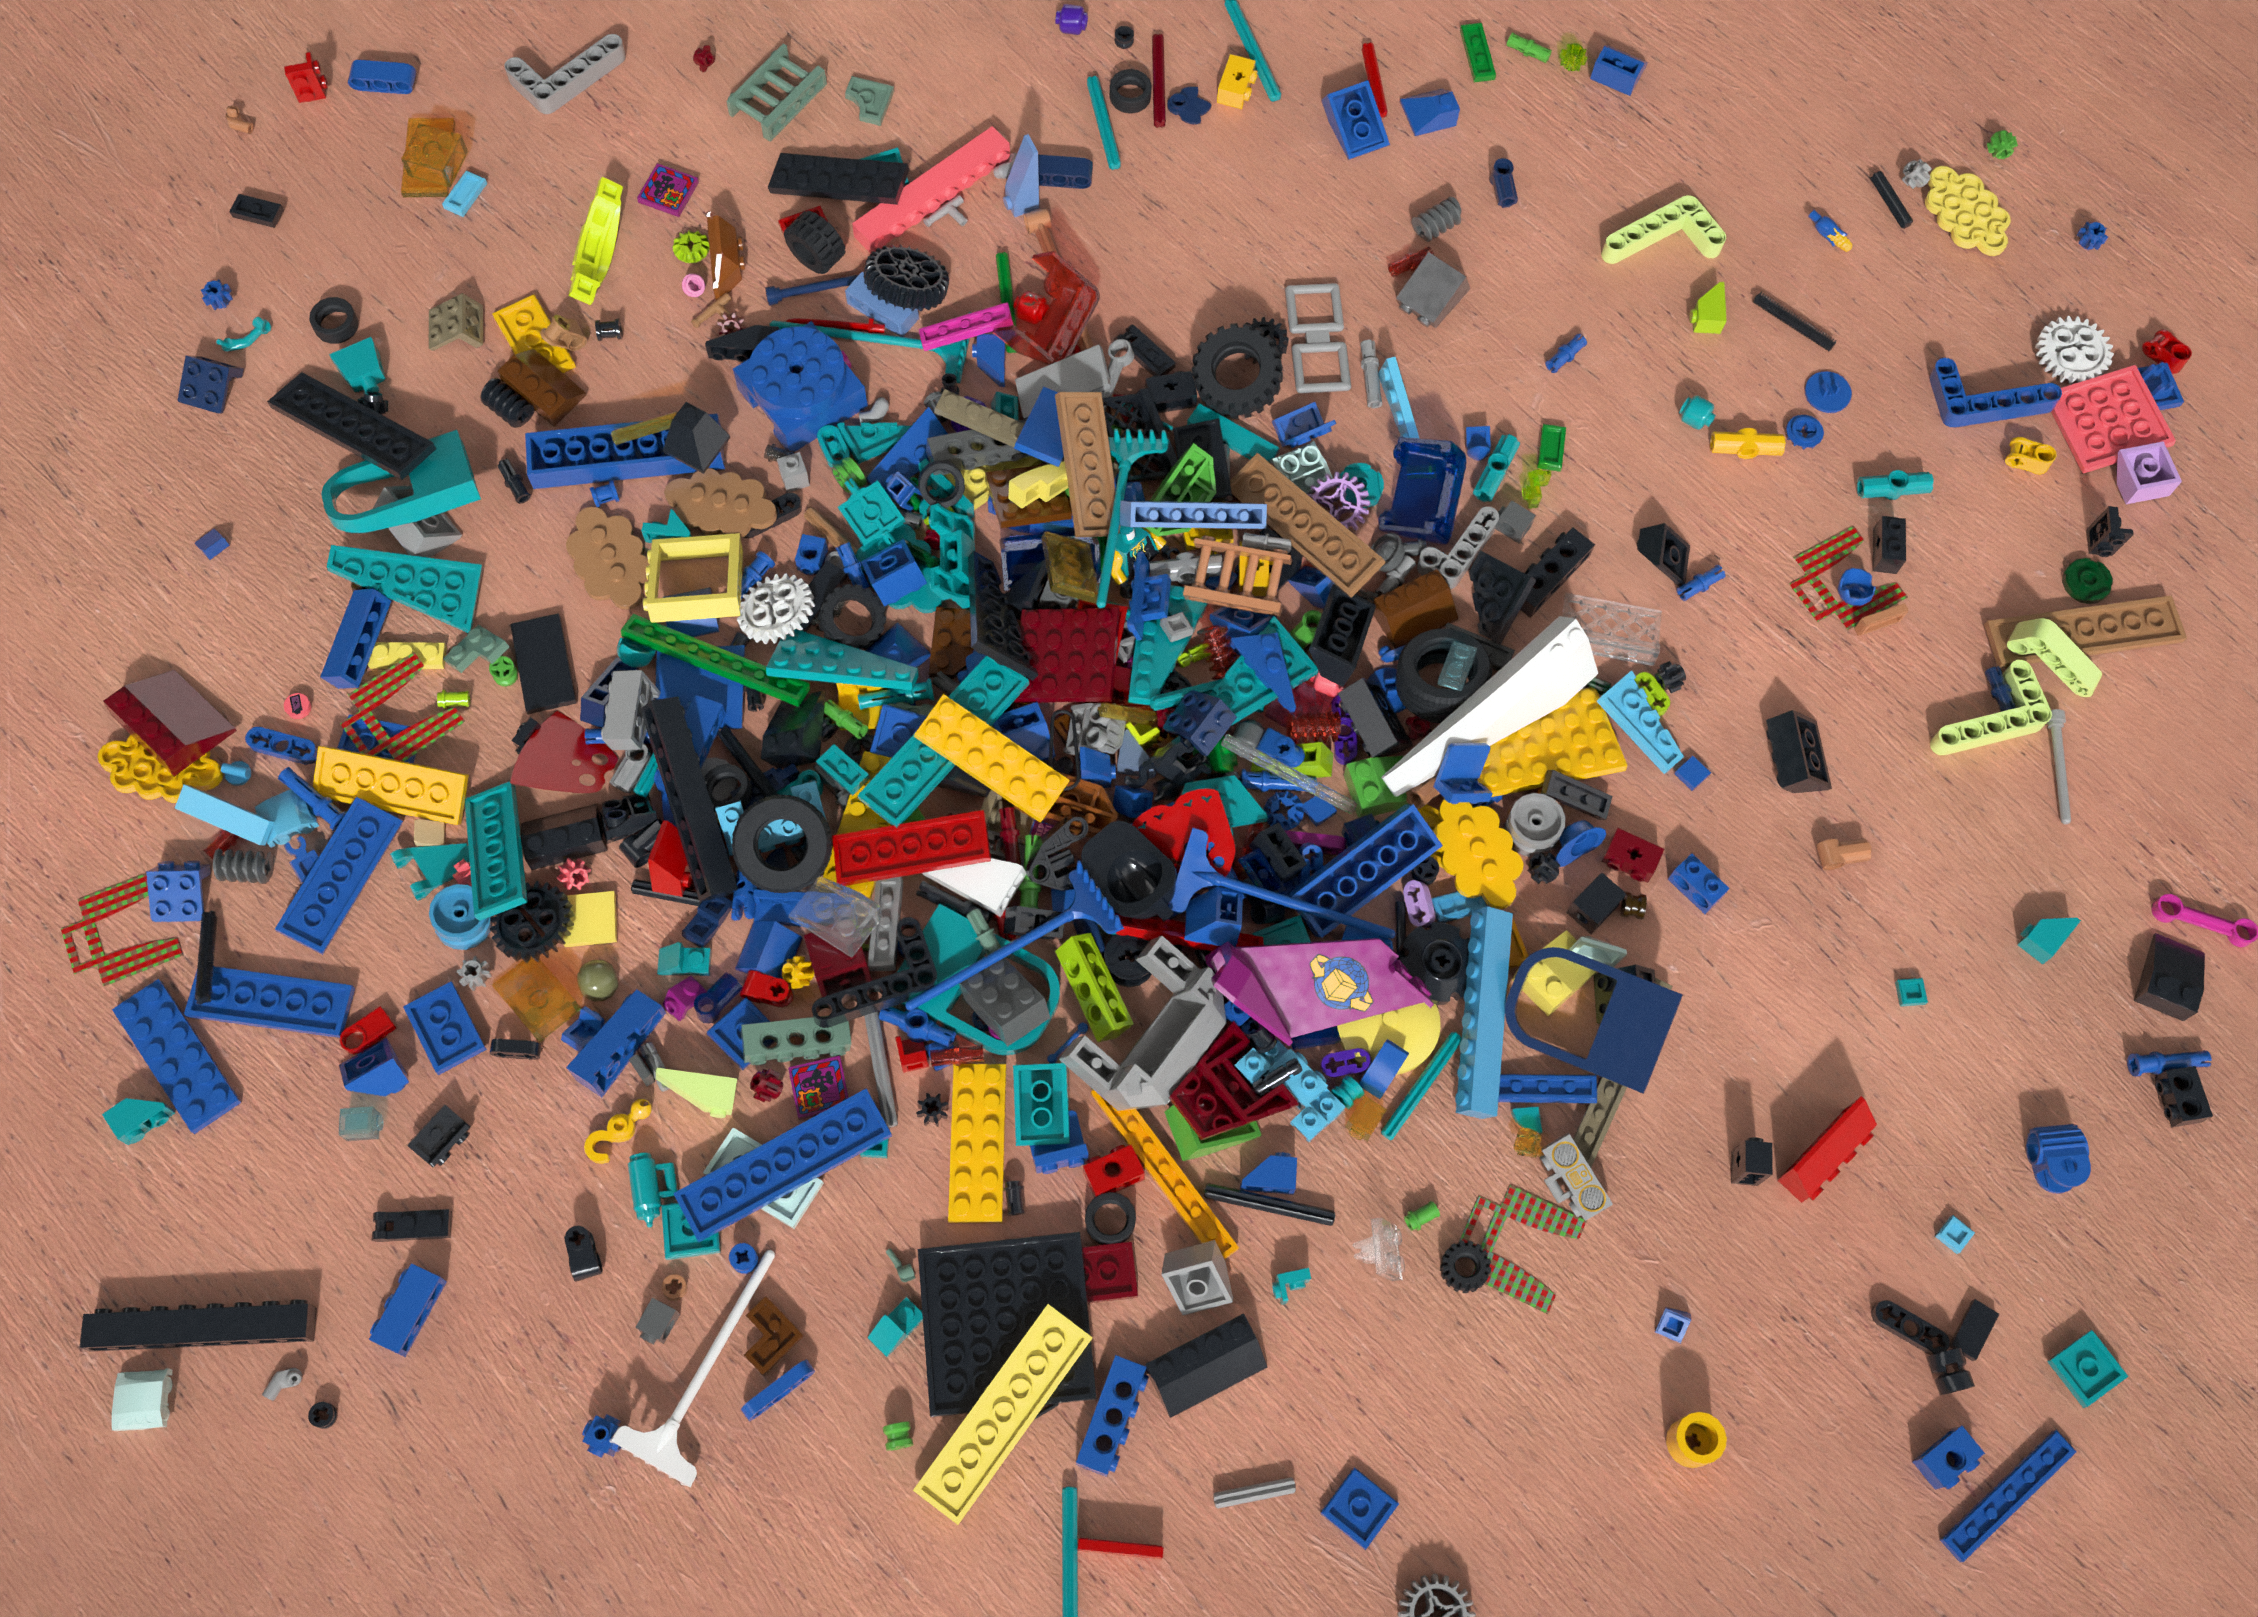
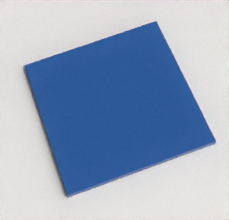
M744 645L716 646L745 658ZM657 651L655 686L661 693L659 698H655V700L678 696L684 710L687 703L692 702L694 695L723 704L726 712L720 729L723 726H727L729 729H743L744 685Z

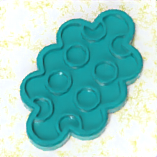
M901 524L891 533L897 542L901 539H906L912 545L914 544L922 548L932 556L929 544L922 540H916V534L909 525ZM882 539L865 548L859 540L861 547L857 550L855 556L858 562L863 561L887 548L888 545ZM916 561L927 584L923 585L918 591L911 592L901 597L897 602L888 605L894 609H905L912 605L922 613L935 612L936 607H941L943 600L930 589L931 569L927 567V564L923 565ZM862 565L861 569L863 571V574H866L865 569ZM868 578L869 585H870V587L874 590V588H873V586H872V584H871V582H870V580H869V578Z

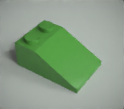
M1404 756L1368 758L1346 765L1344 778L1359 820L1395 811L1405 804H1409L1406 801V792L1397 797L1394 796L1381 778Z
M1175 1105L1164 1112L1182 1161L1203 1157L1262 1136L1257 1122L1254 1121L1201 1140Z

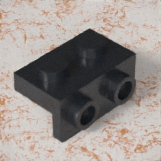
M444 1104L411 1139L407 1146L432 1168L436 1164L441 1166L450 1157L451 1153L448 1151L455 1143L458 1145L462 1144L470 1135L467 1130L471 1126Z

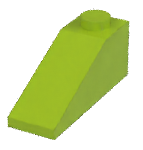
M1323 742L1295 744L1305 752V758L1301 765L1292 768L1258 754L1252 757L1251 772L1267 770L1270 774L1316 778L1332 777L1333 753Z

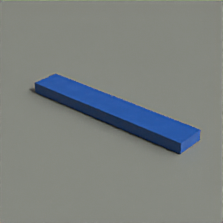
M2057 1430L2052 1431L1954 1525L1940 1541L1960 1563L1964 1562L2077 1451Z

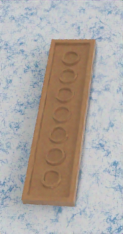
M1257 453L1230 480L1232 495L1239 502L1267 504L1266 525L1277 532L1281 538L1290 539L1293 548L1350 598L1386 563L1381 556L1260 454Z
M2172 595L1988 620L1984 624L1996 664L2000 668L2009 667L2016 660H2024L2029 664L2043 662L2036 653L2020 655L2012 652L2007 647V642L2017 623L2039 618L2053 621L2086 656L2183 643L2187 639Z

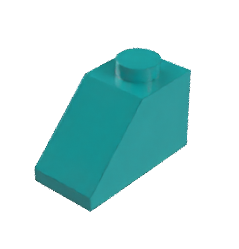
M2077 917L2041 919L2035 925L2029 923L2020 933L2023 938L2018 943V946L2041 964H2044L2055 955L2081 920Z

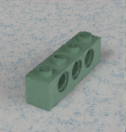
M813 1017L741 1026L744 1063L750 1062L751 1065H762L767 1060L776 1059L778 1062H788L793 1060L794 1057L803 1056L804 1059H815L821 1054L829 1053L830 1056H841L850 1051L852 1044L849 1021L829 1028L819 1027ZM820 1033L826 1034L830 1040L820 1042L816 1039V1035ZM798 1036L803 1040V1043L793 1045L789 1039ZM767 1039H772L777 1045L774 1048H767L763 1045V1042Z

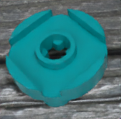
M1353 463L1346 466L1340 474V479H1342L1345 472L1349 474L1348 481L1355 476L1358 479L1357 482H1361L1366 486L1360 492L1368 491L1369 496L1363 500H1369L1370 505L1363 508L1366 509L1377 505L1384 489V480L1379 471L1376 472L1371 469V466L1366 463ZM1346 488L1345 500L1357 506L1356 494L1349 488Z

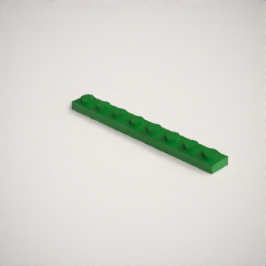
M633 614L621 629V636L797 707H799L810 691V683L794 678L767 676L766 666L656 622L651 623L650 620Z

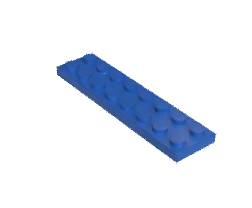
M864 1089L673 1194L697 1241L701 1242L892 1137V1134L868 1090Z

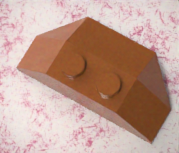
M707 211L713 291L717 300L724 293L728 294L742 280L741 270H745L744 256H740V251H744L742 237H737L736 228L712 211Z
M1058 772L1070 780L1066 787L1076 782V777ZM1080 779L1079 784L1075 788L1062 791L1042 822L1054 826L1068 816H1078L1083 818L1088 824V832L1085 837L1093 838L1108 824L1116 821L1118 813L1102 786ZM1014 805V808L1029 816L1027 813H1025L1024 811H1022ZM1077 820L1073 821L1069 826L1070 832L1074 834L1081 832V823Z

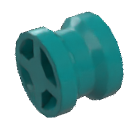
M1347 1075L1342 1079L1340 1086H1335L1331 1090L1332 1094L1347 1109L1354 1105V1101L1357 1098H1362L1365 1094L1362 1087L1352 1077Z

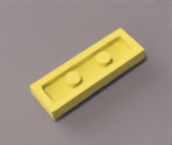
M376 642L367 665L370 669H388L415 652L424 665L422 669H445V660L443 658L446 656L447 646L445 643Z

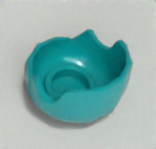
M620 638L617 645V655L621 661L636 668L647 666L652 661L656 652L652 648L627 638Z

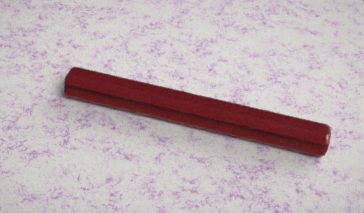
M1154 34L1152 36L1154 126L1156 128H1163L1166 125L1164 36L1162 34Z

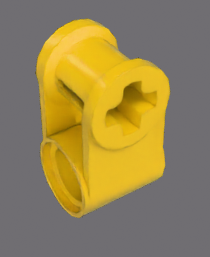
M2015 437L2010 440L2009 446L2011 450L2010 454L2006 456L2005 463L2012 468H2019L2041 475L2048 471L2057 453L2050 445L2031 441L2024 437Z

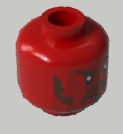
M1030 290L1025 291L1022 295H1018L1014 302L1016 316L1033 325L1038 324L1040 321L1044 322L1049 313L1050 305L1047 304V299Z

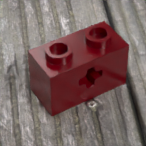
M1617 828L1601 862L1614 871H1622L1629 874L1636 881L1648 883L1654 875L1665 849Z

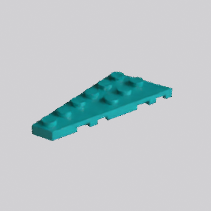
M1171 585L1167 617L1183 612L1194 629V633L1196 625L1206 612L1208 603L1186 600L1183 596L1184 587ZM1161 619L1144 622L1143 639H1136L1128 703L1150 705V698L1160 694L1168 675L1173 671L1177 659L1183 653L1192 635L1170 642L1160 626Z
M1274 616L1259 635L1278 633L1291 689L1317 675L1318 669ZM1242 655L1209 694L1220 698L1237 716L1232 725L1278 698L1271 688L1267 689L1259 680L1254 670L1246 665L1244 662L1245 658Z
M798 629L794 630L795 636L787 634L786 640L780 639L766 666L767 676L912 691L919 677L918 668Z

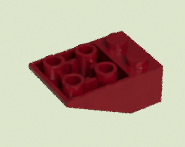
M853 919L803 935L822 997L873 981Z

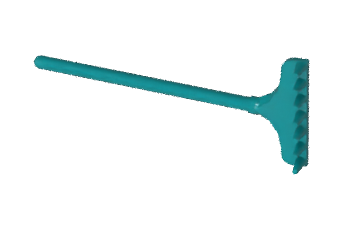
M776 320L770 322V326L779 327V330L806 325ZM816 326L819 331L829 337L923 349L921 339ZM970 338L928 350L936 352L942 357L946 363L945 374H954L959 384L962 379Z
M1114 429V437H1108L1110 454L1116 458L1119 464V475L1096 601L1098 608H1104L1107 602L1120 525L1121 501H1124L1131 465L1138 458L1146 454L1164 453L1167 451L1169 439L1165 430H1162L1161 439L1155 438L1153 430H1150L1149 439H1145L1141 429L1138 430V438H1132L1129 429L1126 430V438H1120L1118 429Z

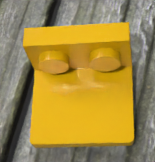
M836 683L839 706L844 710H850L856 719L868 726V729H876L882 706L860 710L858 694L887 690L888 688ZM886 696V697H880V698H874V699H872V700L884 699V698H888V696Z

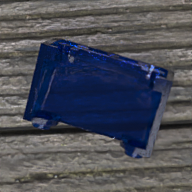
M1399 437L1398 443L1393 450V456L1401 466L1392 509H1385L1380 514L1378 519L1379 529L1384 533H1395L1398 536L1413 539L1421 538V540H1426L1427 542L1447 545L1452 535L1466 470V454L1452 441Z

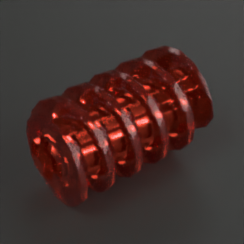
M1223 625L1209 626L1197 631V635H1205V638L1200 640V644H1208V647L1203 649V653H1211V656L1205 661L1214 663L1208 669L1210 672H1217L1216 675L1211 677L1213 680L1223 679L1227 671L1237 660V655L1232 653L1234 650L1229 644L1231 636L1225 635L1229 629Z
M1328 711L1325 714L1323 712H1316V714L1308 712L1306 715L1300 712L1296 716L1294 713H1288L1286 733L1288 737H1293L1295 744H1299L1300 737L1303 738L1304 744L1309 743L1310 737H1312L1314 743L1318 742L1319 736L1322 737L1323 743L1328 742L1329 736H1331L1333 743L1338 741L1341 731V718L1338 711L1335 713Z

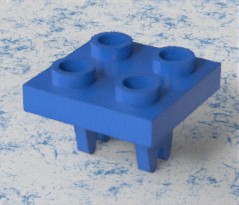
M2162 362L2157 365L2152 364L2151 366L2138 368L2159 410L2180 407L2184 403L2167 363Z

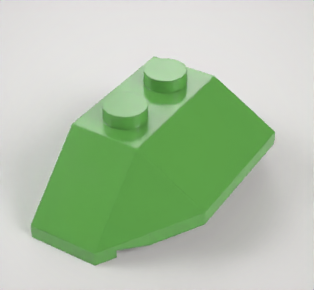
M1193 443L1172 467L1150 501L1210 502L1216 494L1213 457ZM1144 527L1157 537L1185 533L1191 530V528Z

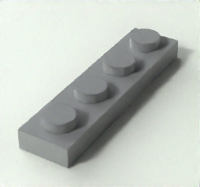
M902 877L876 881L868 959L870 971L896 970L898 949L897 925L901 916L903 893Z

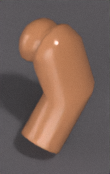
M228 106L226 108L227 113L225 115L231 129L247 134L253 132V123L242 120L238 107Z

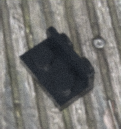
M2108 506L2087 528L2089 554L2099 555L2100 557L2113 556L2134 535L2132 529L2120 528L2122 520L2119 517L2118 507Z

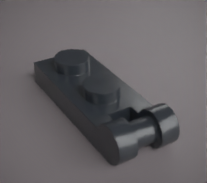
M1133 324L1126 328L1125 333L1118 334L1114 338V341L1119 339L1127 340L1133 349L1134 359L1153 376L1167 375L1176 366V362Z
M450 1209L374 1212L373 1222H375V1231L372 1232V1241L389 1242L451 1238L452 1211ZM394 1222V1230L386 1231L387 1223Z

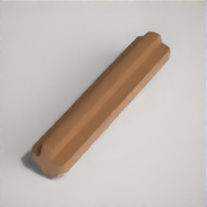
M810 507L804 513V518L835 548L849 542L815 508ZM851 544L853 552L856 555L857 548Z

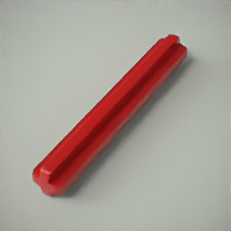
M1371 42L1364 43L1362 45V53L1367 78L1380 116L1385 118L1388 110L1374 44Z

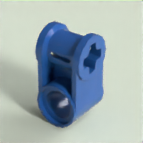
M1271 728L1266 729L1255 750L1261 751L1259 754L1292 768L1301 765L1305 758L1304 750L1295 745V742L1290 737L1284 736Z

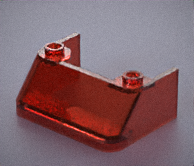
M1055 251L1035 254L1032 257L1037 264L1048 272L1044 279V289L1053 298L1034 336L1028 331H1020L1016 326L994 328L992 332L1017 353L1048 365L1071 356L1100 299L1098 288Z

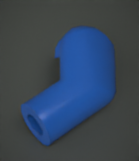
M1405 645L1391 650L1390 646H1383L1379 649L1378 654L1383 662L1397 661Z

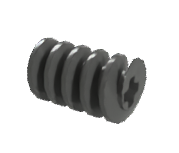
M1449 197L1432 208L1427 209L1425 213H1420L1417 217L1412 218L1411 223L1414 231L1425 241L1430 242L1432 236L1437 238L1440 233L1443 234L1447 229H1452L1454 224L1459 225L1462 212L1459 202L1454 197Z
M216 849L213 856V871L216 879L219 881L228 880L229 882H236L238 880L242 883L248 881L250 883L259 882L260 884H266L274 871V859L271 852L264 859L262 851H258L254 858L253 851H247L244 857L242 850H237L234 856L232 849H227L225 855L222 849Z

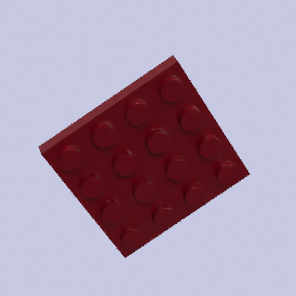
M1119 608L1022 610L1020 625L1024 636L1022 645L1025 650L1030 651L1032 659L1029 661L1030 665L1037 669L1039 675L1033 681L1028 679L1029 685L1014 700V703L1112 702L1120 620Z

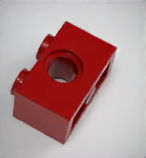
M1132 1144L1126 1147L1125 1145H1119L1110 1151L1111 1154L1102 1158L1100 1155L1094 1156L1086 1161V1165L1083 1166V1174L1094 1198L1102 1193L1119 1192L1145 1180V1172ZM1112 1165L1117 1166L1120 1172L1117 1175L1111 1176L1106 1173V1168Z

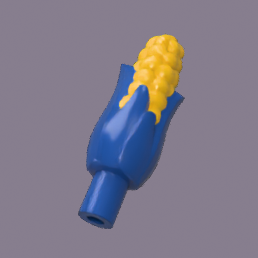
M1815 210L1809 214L1808 217L1816 224L1815 228L1818 233L1826 238L1832 246L1836 245L1845 252L1851 250L1852 243L1847 239V233L1841 230L1831 218L1827 216L1822 217Z

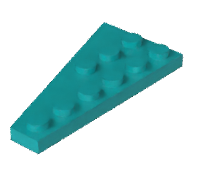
M331 545L327 562V570L367 589H375L387 598L466 633L472 630L482 575L481 564Z

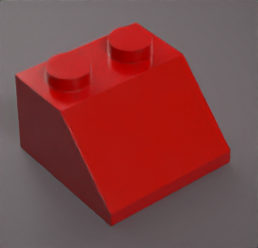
M663 820L648 858L652 891L682 897L685 888H689L691 885L692 876L677 827L669 821Z

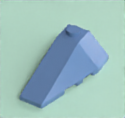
M1029 134L1023 137L1005 185L1003 202L1006 209L1011 210L1014 217L1039 209L1038 151Z

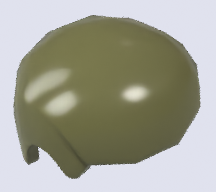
M591 960L585 963L577 973V983L582 995L593 1002L604 1001L612 997L619 985L615 969L605 960Z

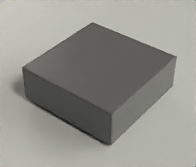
M636 1054L628 1059L647 1087L655 1082L654 1077L639 1055Z

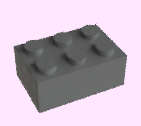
M1006 958L959 983L965 1002L1007 1046L1050 1018L1045 998Z

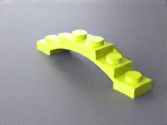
M601 177L598 181L594 200L590 203L586 222L581 228L572 265H574L570 279L572 284L568 295L589 305L593 303L596 290L601 286L608 272L614 252L621 209L620 197L623 186L604 177Z

